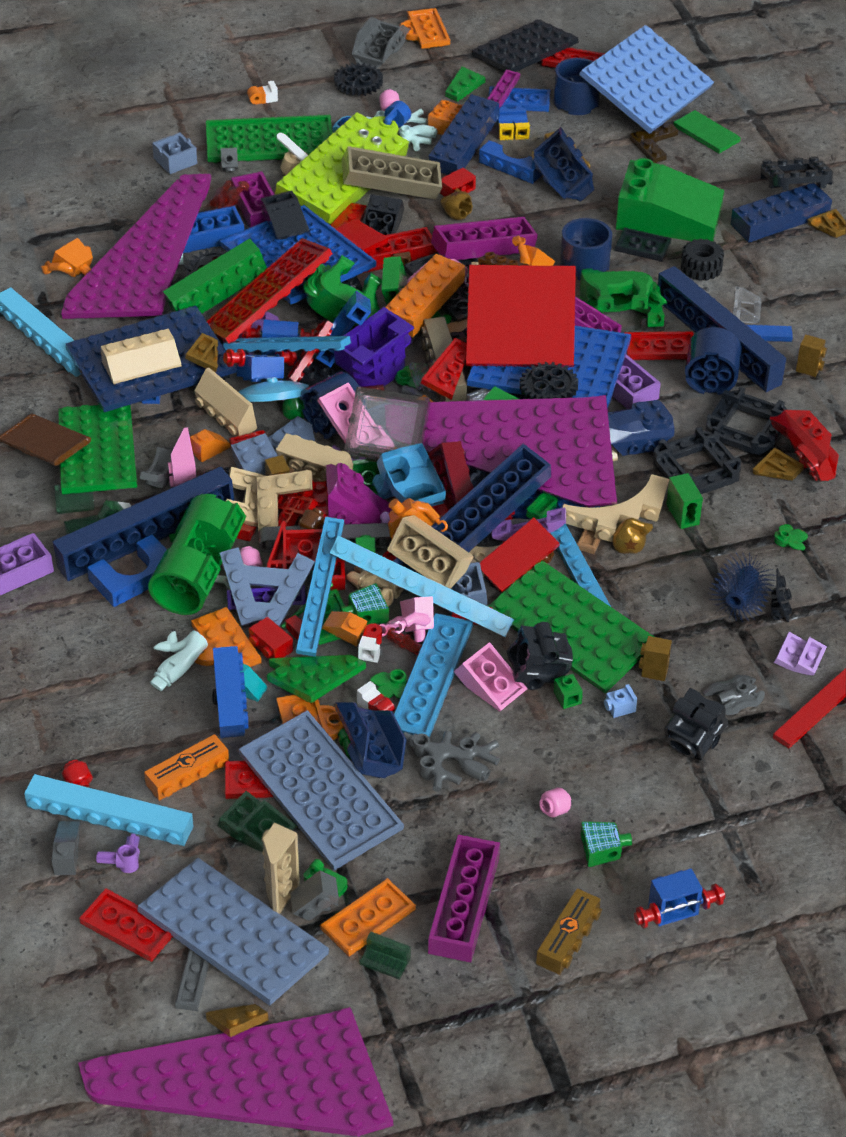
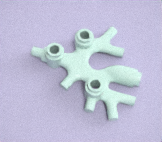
M422 109L411 113V118L408 122L424 125H416L414 127L403 125L398 128L399 136L408 140L409 144L413 143L414 151H419V144L421 143L431 145L432 137L436 138L437 129L434 126L427 125L428 119L419 117L424 114ZM382 110L377 111V113L375 114L374 117H377V116H383V117H385V115H384V112H385V111H382Z

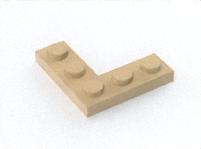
M310 470L257 477L258 532L263 527L278 526L277 495L313 490L312 472Z

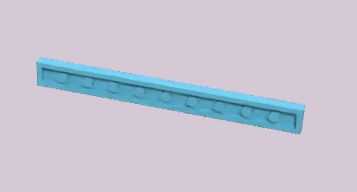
M340 536L337 537L330 551V554L420 597L433 596L434 604L505 638L514 619Z

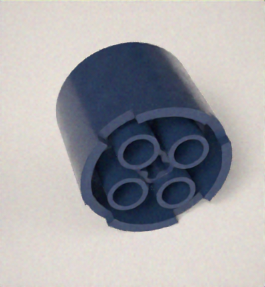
M569 58L561 61L556 66L554 105L558 110L568 111L570 115H586L591 113V110L599 107L600 92L579 75L581 70L594 61L585 58Z
M579 218L568 222L562 229L560 266H576V277H578V280L581 278L582 269L591 268L601 272L609 271L612 245V230L604 222L592 218Z
M709 327L696 332L689 342L685 366V379L689 386L702 394L707 392L720 395L725 390L730 391L736 385L742 350L739 339L732 332L718 327Z
M342 371L301 392L300 399L303 400L305 408L302 410L306 421L312 425L313 431L321 433L324 439H328L338 434V432L317 400L320 397L349 383L367 410L366 400L361 388L349 374ZM339 403L341 410H347L345 404ZM349 418L351 425L357 424L355 419Z

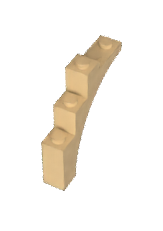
M651 474L648 483L641 492L631 499L613 506L586 508L564 504L563 508H566L565 524L595 532V538L598 537L612 542V536L615 533L616 527L627 518L638 520L641 517L658 521L669 479Z

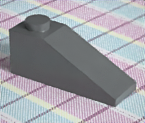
M59 821L52 852L54 875H76L81 821Z

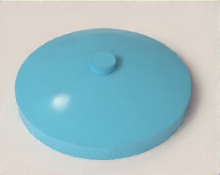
M277 377L267 378L266 382L248 386L238 392L249 402L275 401L301 397V392L308 388L309 385L296 381L277 380Z

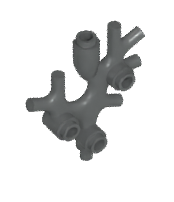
M449 731L444 732L443 739L439 743L431 742L426 734L412 735L404 732L406 741L413 747L414 754L421 758L420 775L425 780L434 778L432 789L436 792L441 790L442 781L449 780L457 785L462 780V777L442 767V761L446 758L456 759L461 769L467 775L479 781H486L490 775V770L487 766L472 760L474 757H479L496 766L500 761V758L489 753L499 747L497 740H493L483 746H478L476 743L481 736L477 732H474L471 737L462 738L459 746L451 744L452 733Z

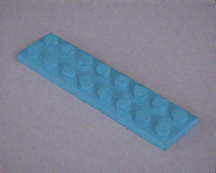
M435 613L434 627L427 632L394 714L403 734L404 732L412 735L426 734L430 738L454 677V671L457 669L473 628L472 621Z

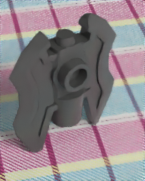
M736 675L730 680L715 682L703 692L704 696L717 695L718 702L726 707L725 715L737 714L747 707H757L765 696L764 691L756 693L757 687L755 684L752 685L755 683L756 678L748 675Z

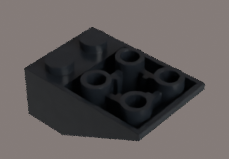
M293 191L261 198L263 216L278 240L310 232L298 199Z
M371 194L363 223L383 235L396 233L405 209L403 201L401 199Z

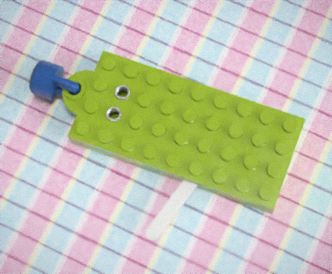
M394 101L386 108L384 112L385 117L377 116L368 119L357 112L309 155L284 133H278L277 140L301 162L276 183L275 195L293 191L300 206L305 205L331 225L350 203H356L371 189L344 184L342 157L347 147L406 156L409 141L398 135V128L410 120V108L402 101Z

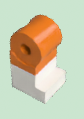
M269 81L267 86H252L247 91L252 104L278 101L277 86L274 81Z

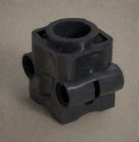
M540 622L534 627L522 625L518 631L516 641L510 645L506 652L508 660L513 666L514 681L526 683L529 690H537L544 683L554 684L556 678L565 676L569 672L573 662V652L566 634L552 632L551 625L548 622Z
M690 687L684 697H680L675 703L673 716L664 727L667 743L678 753L701 761L709 748L714 749L717 746L722 732L728 725V719L725 718L726 707L717 701L704 698L700 692Z

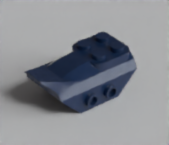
M560 127L532 152L533 161L536 164L535 168L544 175L543 180L548 185H551L563 199L572 198L582 201L594 191L593 173L583 160L581 151L574 147L575 142L571 137H567Z
M659 400L636 402L632 404L631 409L608 412L611 444L622 456L654 452L660 440L664 439L667 442L674 436L673 417Z
M336 702L335 710L350 740L347 751L356 769L362 775L377 778H386L402 770L406 738L393 712L390 710L359 708L354 702Z

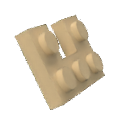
M231 467L229 476L232 479L233 488L245 490L243 503L233 500L229 501L233 504L238 503L247 516L243 524L258 527L257 477H264L266 475Z

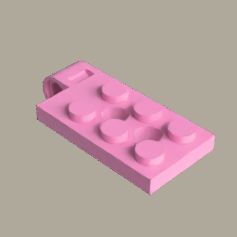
M349 383L317 400L352 454L366 446L375 458L380 457L382 453L394 450L392 439L386 435L381 425L377 427ZM339 403L345 404L347 410H341ZM349 418L355 419L357 425H351L349 423Z

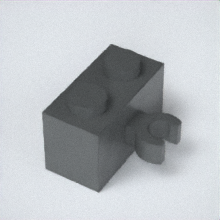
M318 871L290 892L293 914L308 921L324 910L330 912V905H339L336 878L322 871Z

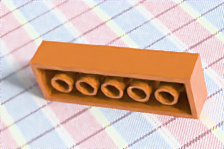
M435 254L385 308L414 326V329L408 333L411 337H414L421 327L424 326V319H430L464 283L466 265Z

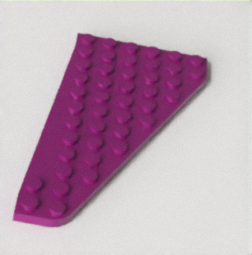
M181 175L66 295L61 313L62 318L162 316L166 302L163 291L171 285L201 204L209 191L211 175Z
M606 395L584 398L417 402L385 405L387 432L393 440L408 446L423 443L426 452L429 453L441 443L461 441L462 448L465 451L467 466L489 474L524 443L551 464V477L537 489L538 491L585 507L617 504Z
M351 1007L327 1014L253 1027L232 1037L222 1033L101 1056L78 1063L87 1096L99 1104L357 1137L393 1126L391 1113Z

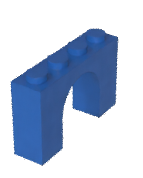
M356 290L332 322L333 326L330 336H344L355 323L361 326L371 313L370 299ZM334 348L319 351L316 353V358L331 367L335 362Z
M153 535L136 542L137 555L148 566L139 574H119L104 559L87 567L89 581L113 607L148 590L149 581L164 552L167 550Z

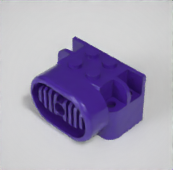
M383 307L366 319L361 326L358 325L344 335L350 336L351 343L346 345L343 350L334 351L335 363L348 372L361 390L375 391L381 389L395 379L399 370L404 369L405 347L411 343V336L408 333L414 329V326Z

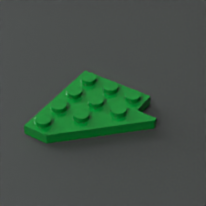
M352 655L269 659V666L275 670L267 674V681L309 703H313L365 670L366 662Z

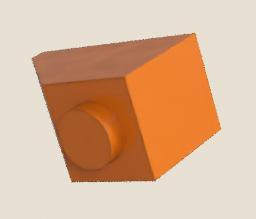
M206 429L190 437L193 455L201 462L231 448V444L225 438Z
M332 611L322 629L357 647L367 626V621L351 612Z

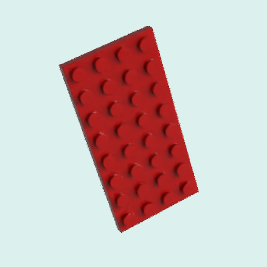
M301 238L206 320L218 339L228 344L236 341L243 331L250 329L251 324L261 319L267 310L274 308L282 297L288 296L295 286L302 284L303 279L313 274L320 264L326 263L333 253L327 247Z

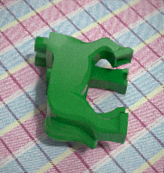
M343 255L340 256L332 267L328 264L326 266L320 264L313 274L308 275L303 287L307 294V302L318 314L333 322L357 290L370 299L371 313L366 318L368 319L380 310L375 293L382 285V279L370 273L364 280L362 292L350 285L341 283V275L347 274L355 264ZM355 323L349 330V332L355 327H357L359 324Z
M591 268L582 269L580 299L601 313L619 312L629 309L636 310L648 315V327L664 326L665 314L662 310V305L667 304V301L662 297L660 287L652 280L649 274L637 271L601 272Z

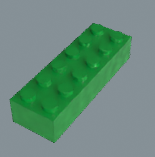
M249 238L167 288L163 293L172 312L197 306L202 314L246 287L267 267L260 249Z

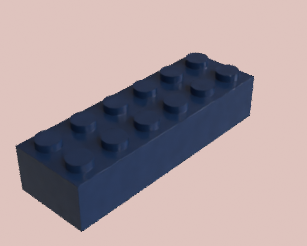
M470 94L429 154V161L440 162L442 174L449 175L467 166L500 117L499 102Z
M809 183L732 209L730 225L749 243L808 223L809 218L830 211L832 199L815 183Z

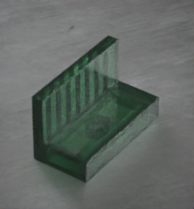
M370 931L367 936V949L359 961V965L400 980L411 960V946Z

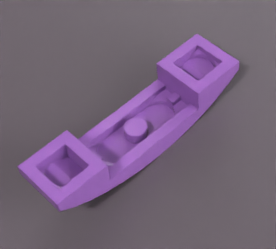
M566 508L547 511V517L537 519V521L549 533H552L566 523ZM511 519L505 520L492 531V538L506 541L528 522L513 525Z

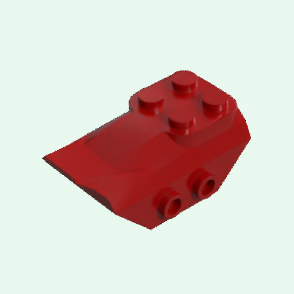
M783 410L779 416L770 417L773 428L789 439L797 457L800 459L799 462L804 465V469H809V474L814 481L819 480L822 482L835 478L839 454L830 445L831 433L810 410Z

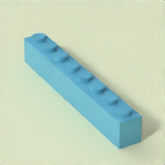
M11 287L0 292V313L5 316L6 320L12 322L17 329H20L26 337L32 339L46 354L51 355L68 372H71L75 377L81 375L66 349V343L75 340Z
M34 774L24 793L26 805L32 809L64 815L72 819L127 831L131 834L143 835L171 844L185 846L193 829L192 813Z

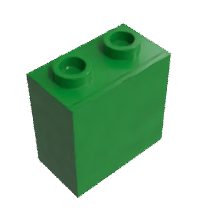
M689 473L669 477L666 505L680 529L699 525L703 497Z

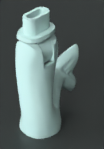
M176 631L171 632L168 635L167 641L158 643L154 646V649L163 652H174L176 654L161 663L157 672L154 673L155 677L150 681V684L159 691H162L166 686L170 687L171 683H174L186 673L199 655L207 648V640L197 631H192L187 637L178 642Z

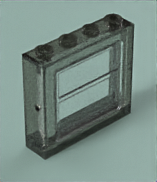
M356 387L344 451L350 454L352 459L362 457L368 461L377 462L382 453L423 443L431 405L430 398Z

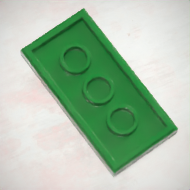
M696 110L674 121L673 124L678 130L718 154L739 143L741 140L740 136Z

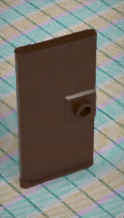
M31 413L0 435V442L56 466L89 444L91 438Z

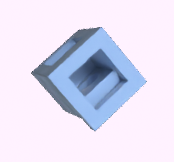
M628 684L623 689L606 693L604 705L606 710L610 711L613 718L636 712L637 697Z

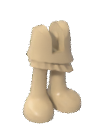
M357 566L354 568V571L349 572L346 576V579L358 590L376 583L381 588L379 590L387 606H390L393 603V599H397L403 591V588Z

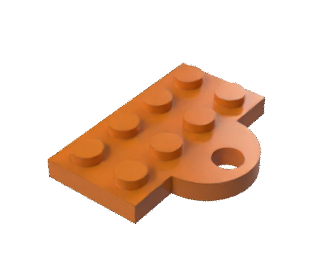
M436 8L407 11L409 20L400 24V26L404 25L410 29L406 35L407 40L418 41L421 49L450 45V38Z
M227 607L191 620L194 630L200 633L208 642L207 648L199 655L195 663L203 666L214 665L213 648L237 646L238 653L242 652L243 664L253 667L261 663L260 655Z
M296 695L276 698L282 724L308 710L332 740L337 739L339 730L344 728L335 710L336 707L329 705L320 706L318 699L313 703H309ZM334 719L339 720L338 723H331L330 721Z

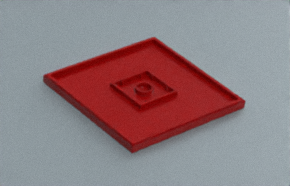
M469 265L466 366L531 367V365L538 367V363L544 365L547 362L548 365H551L554 362L556 366L562 363L561 367H574L576 266Z

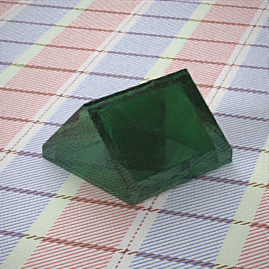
M54 485L57 514L95 510L93 492L62 494L61 485Z

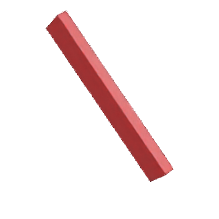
M846 668L773 734V739L790 749L846 697Z

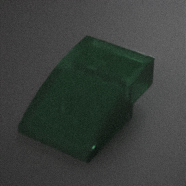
M245 791L219 818L217 824L218 827L238 841L262 853L264 850L263 834L274 823L292 831L297 825L266 800L260 802L248 791Z

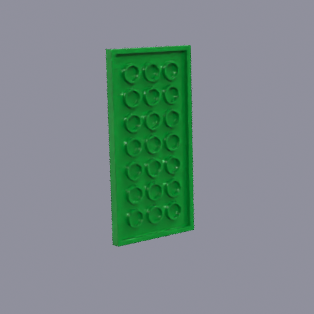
M313 115L206 120L208 162H222L221 148H237L238 161L281 160L289 150L277 140L278 133H284L309 155L333 134L331 116Z
M100 405L58 408L59 425L91 438L89 444L60 463L62 494L137 488L131 405L108 412H103Z
M544 561L535 564L534 568L515 581L488 606L514 619L511 628L517 632L522 625L534 627L540 622H548L551 625L552 632L565 633L573 652V662L570 669L605 694L640 661L641 657H644V655H640L642 644H646L648 636L654 637Z

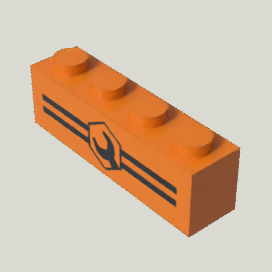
M214 734L145 771V784L160 801L165 797L171 796L174 792L188 787L198 779L206 777L211 772L223 768L225 761H229L228 749Z

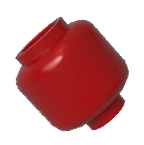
M72 760L65 764L62 771V777L68 783L89 788V784L93 779L87 764L83 761Z

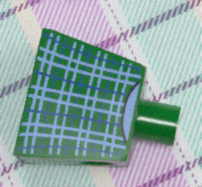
M376 583L348 595L349 605L340 608V612H351L367 621V625L387 623L389 621V608Z
M581 822L580 836L588 867L619 860L622 847L632 846L631 833L619 834L617 824L614 822Z

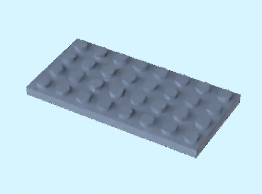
M308 710L239 748L240 756L333 870L338 869L404 829V824Z
M199 858L138 905L139 913L164 931L171 933V936L269 1006L329 954L327 946L278 912L273 911L272 908Z

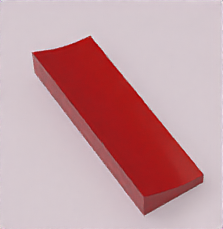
M427 227L385 235L388 237V243L367 253L376 260L377 267L363 273L383 269L384 258L393 257V254L410 252L411 262L436 253L437 250L431 243L432 235Z

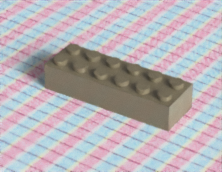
M350 146L347 147L342 157L344 184L435 200L442 189L440 162Z
M445 317L424 319V327H421L422 337H424V340H421L422 351L425 350V361L429 362L428 370L452 342ZM461 372L452 400L436 392V396H439V402L466 401L467 384L463 372Z

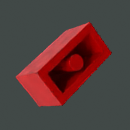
M462 167L441 178L442 189L439 193L445 197L452 194L456 188L469 193L476 188V176Z
M266 617L249 628V641L266 658H284L293 652V638L270 618Z

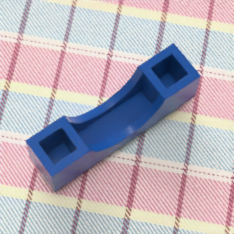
M490 140L479 149V163L531 184L543 175L535 168L536 164L531 156L522 159L508 157L503 153V145Z

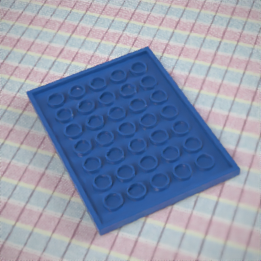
M305 205L300 207L310 232L278 240L267 221L220 240L221 247L230 251L250 238L260 249L268 268L301 238L331 250L333 254L323 264L325 266L327 264L331 267L335 265V262L341 255L355 263L347 274L341 275V282L377 267L376 260ZM308 276L303 279L302 284L295 286L290 294L283 299L289 304H293L307 298L303 287Z

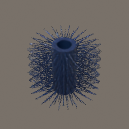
M750 552L748 566L747 564L744 566L741 561L742 566L740 567L736 560L737 569L731 561L729 562L732 565V569L731 566L729 569V565L724 564L728 570L725 574L717 573L722 578H715L719 584L712 583L717 588L719 585V589L712 590H716L718 593L721 590L723 592L712 595L726 597L709 600H726L723 604L727 602V605H723V607L725 608L729 605L732 610L735 609V616L737 613L736 609H738V617L740 608L743 613L744 608L750 614L749 608L754 613V609L758 607L757 605L766 607L761 601L768 602L763 596L771 597L766 591L772 590L766 586L765 591V585L768 584L767 582L764 584V582L771 579H760L763 577L759 576V573H762V571H758L761 567L757 569L755 566L754 568L751 566Z

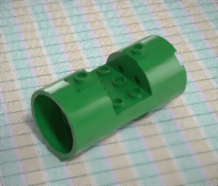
M201 494L191 500L176 529V538L173 544L164 552L148 584L149 593L157 604L172 613L180 615H191L201 610L221 570L222 559L220 553L231 550L247 517L238 503L233 504L229 500L225 502L216 498L217 495Z

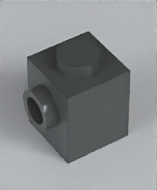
M221 148L222 170H225V172H235V169H238L237 148Z

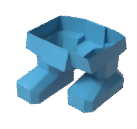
M423 443L381 454L377 461L380 474L375 475L372 486H375L379 497L387 499L395 496L400 502L411 498L414 501L429 503L431 506L444 504L445 488Z

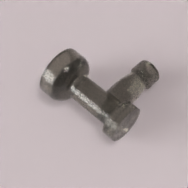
M641 317L640 330L645 331L647 328H655V332L665 330L666 321H664V326L648 327V318Z

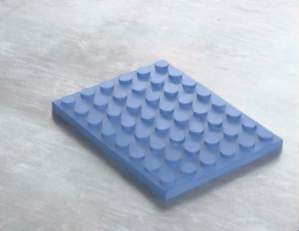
M646 25L585 67L579 74L649 134L704 93L714 83L709 76L700 71L697 66L688 61L685 56H682L674 47L670 46L662 37L658 36Z

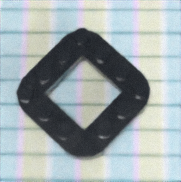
M812 156L809 159L796 157L794 160L780 158L778 161L762 160L760 178H767L769 180V188L771 189L782 187V191H789V184L816 183L820 189L826 188L827 184L833 185V171L823 161H820L819 157ZM793 170H804V171H803V173H800V171H793Z
M743 387L729 392L725 390L722 393V399L712 414L707 416L706 431L712 433L717 431L723 444L757 454L760 457L766 456L768 452L773 450L782 436L779 431L773 428L770 417L779 416L783 410H788L784 406L785 402L778 400L774 404L745 394L746 388ZM737 409L768 420L762 431L758 432L756 436L727 426Z
M702 427L695 428V434L668 443L664 439L660 440L654 450V464L667 479L687 474L676 459L704 451L718 469L696 477L689 473L701 494L739 481L741 459L733 457L720 441V434L717 431L712 433L702 431Z

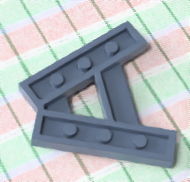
M239 547L221 552V559L241 626L244 627L258 623L268 617L280 627L314 567L315 561L297 553L289 569L257 567L243 564ZM250 585L278 589L270 603L255 602Z

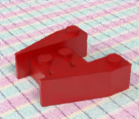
M282 521L267 567L289 569L297 553L316 562L323 529L286 530V521ZM338 557L332 578L334 586L330 590H345V561Z

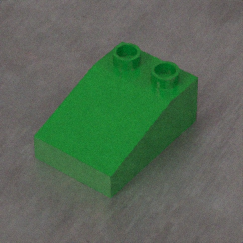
M650 159L630 160L618 199L616 229L624 230V228H630L687 241L695 239L714 241L723 206L724 190L665 165L653 163Z

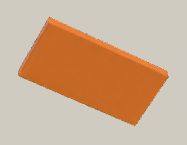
M387 878L322 923L321 930L349 957L415 911L416 905Z

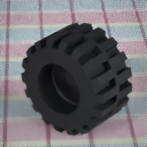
M695 239L692 242H687L682 249V272L686 276L700 281L718 277L722 272L724 250L719 244L708 239Z

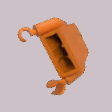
M518 235L512 238L514 246H518L521 263L532 266L554 265L555 261L540 249L524 245L526 242L524 237Z
M76 238L54 252L52 263L46 261L45 266H41L43 274L60 271L71 277H76L80 273L85 276L91 270L90 266L93 259L91 248L83 245L80 239Z
M411 498L406 499L402 503L398 499H393L389 503V508L392 510L389 513L390 520L388 522L391 539H393L402 518L412 515L417 516L430 526L435 524V522L438 525L444 523L445 528L440 530L441 532H445L448 528L447 522L440 520V516L429 503L414 501Z

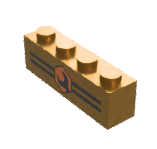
M578 888L576 889L538 949L537 965L558 975L562 973L564 968L568 969L572 962L573 953L580 950L583 937L589 935L593 921H597L601 915L600 898Z

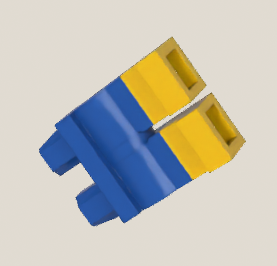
M506 106L499 107L500 117L497 120L499 140H513L514 135L515 140L529 139L530 124L527 120L526 108L521 106H515L514 109H508ZM507 132L510 135L505 136L502 133ZM518 132H524L525 134L519 135Z

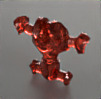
M226 180V183L215 191V196L212 200L210 199V205L212 207L217 206V209L235 206L239 202V194L243 190H249L248 182L239 181V186L236 189L228 190L230 187H233V183L230 180Z

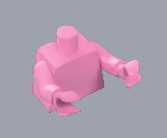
M433 596L400 601L402 616L395 617L388 621L386 625L380 624L383 630L382 637L389 630L394 633H401L405 630V632H414L415 643L424 642L426 637L425 630L433 629L434 627Z

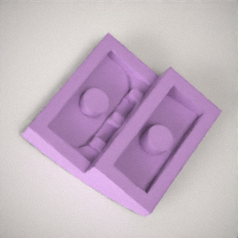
M789 632L774 663L794 672L814 675L827 646L811 637L805 641Z

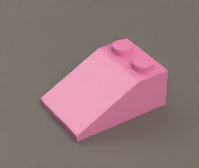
M188 427L183 429L171 453V462L168 463L169 474H172V476H169L170 487H176L196 478L195 461Z
M490 642L454 671L469 690L499 712L528 689L524 683L514 681L513 670Z

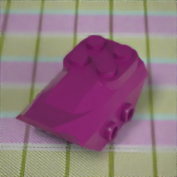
M346 464L326 465L328 516L343 519L344 525L379 524L382 521L380 515L383 512L390 513L392 511L389 508L390 502L379 497L364 485V479L361 474L354 472Z

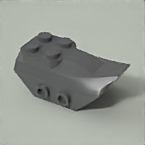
M371 16L357 32L352 50L356 65L358 62L360 65L365 63L366 66L371 64V67L376 66V69H378L391 54L399 51L405 43L406 35L410 29L404 25L397 26Z

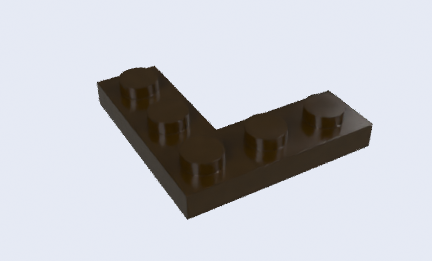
M671 122L664 123L650 134L645 129L630 133L629 139L653 163L667 160V154L655 142L678 136V129Z

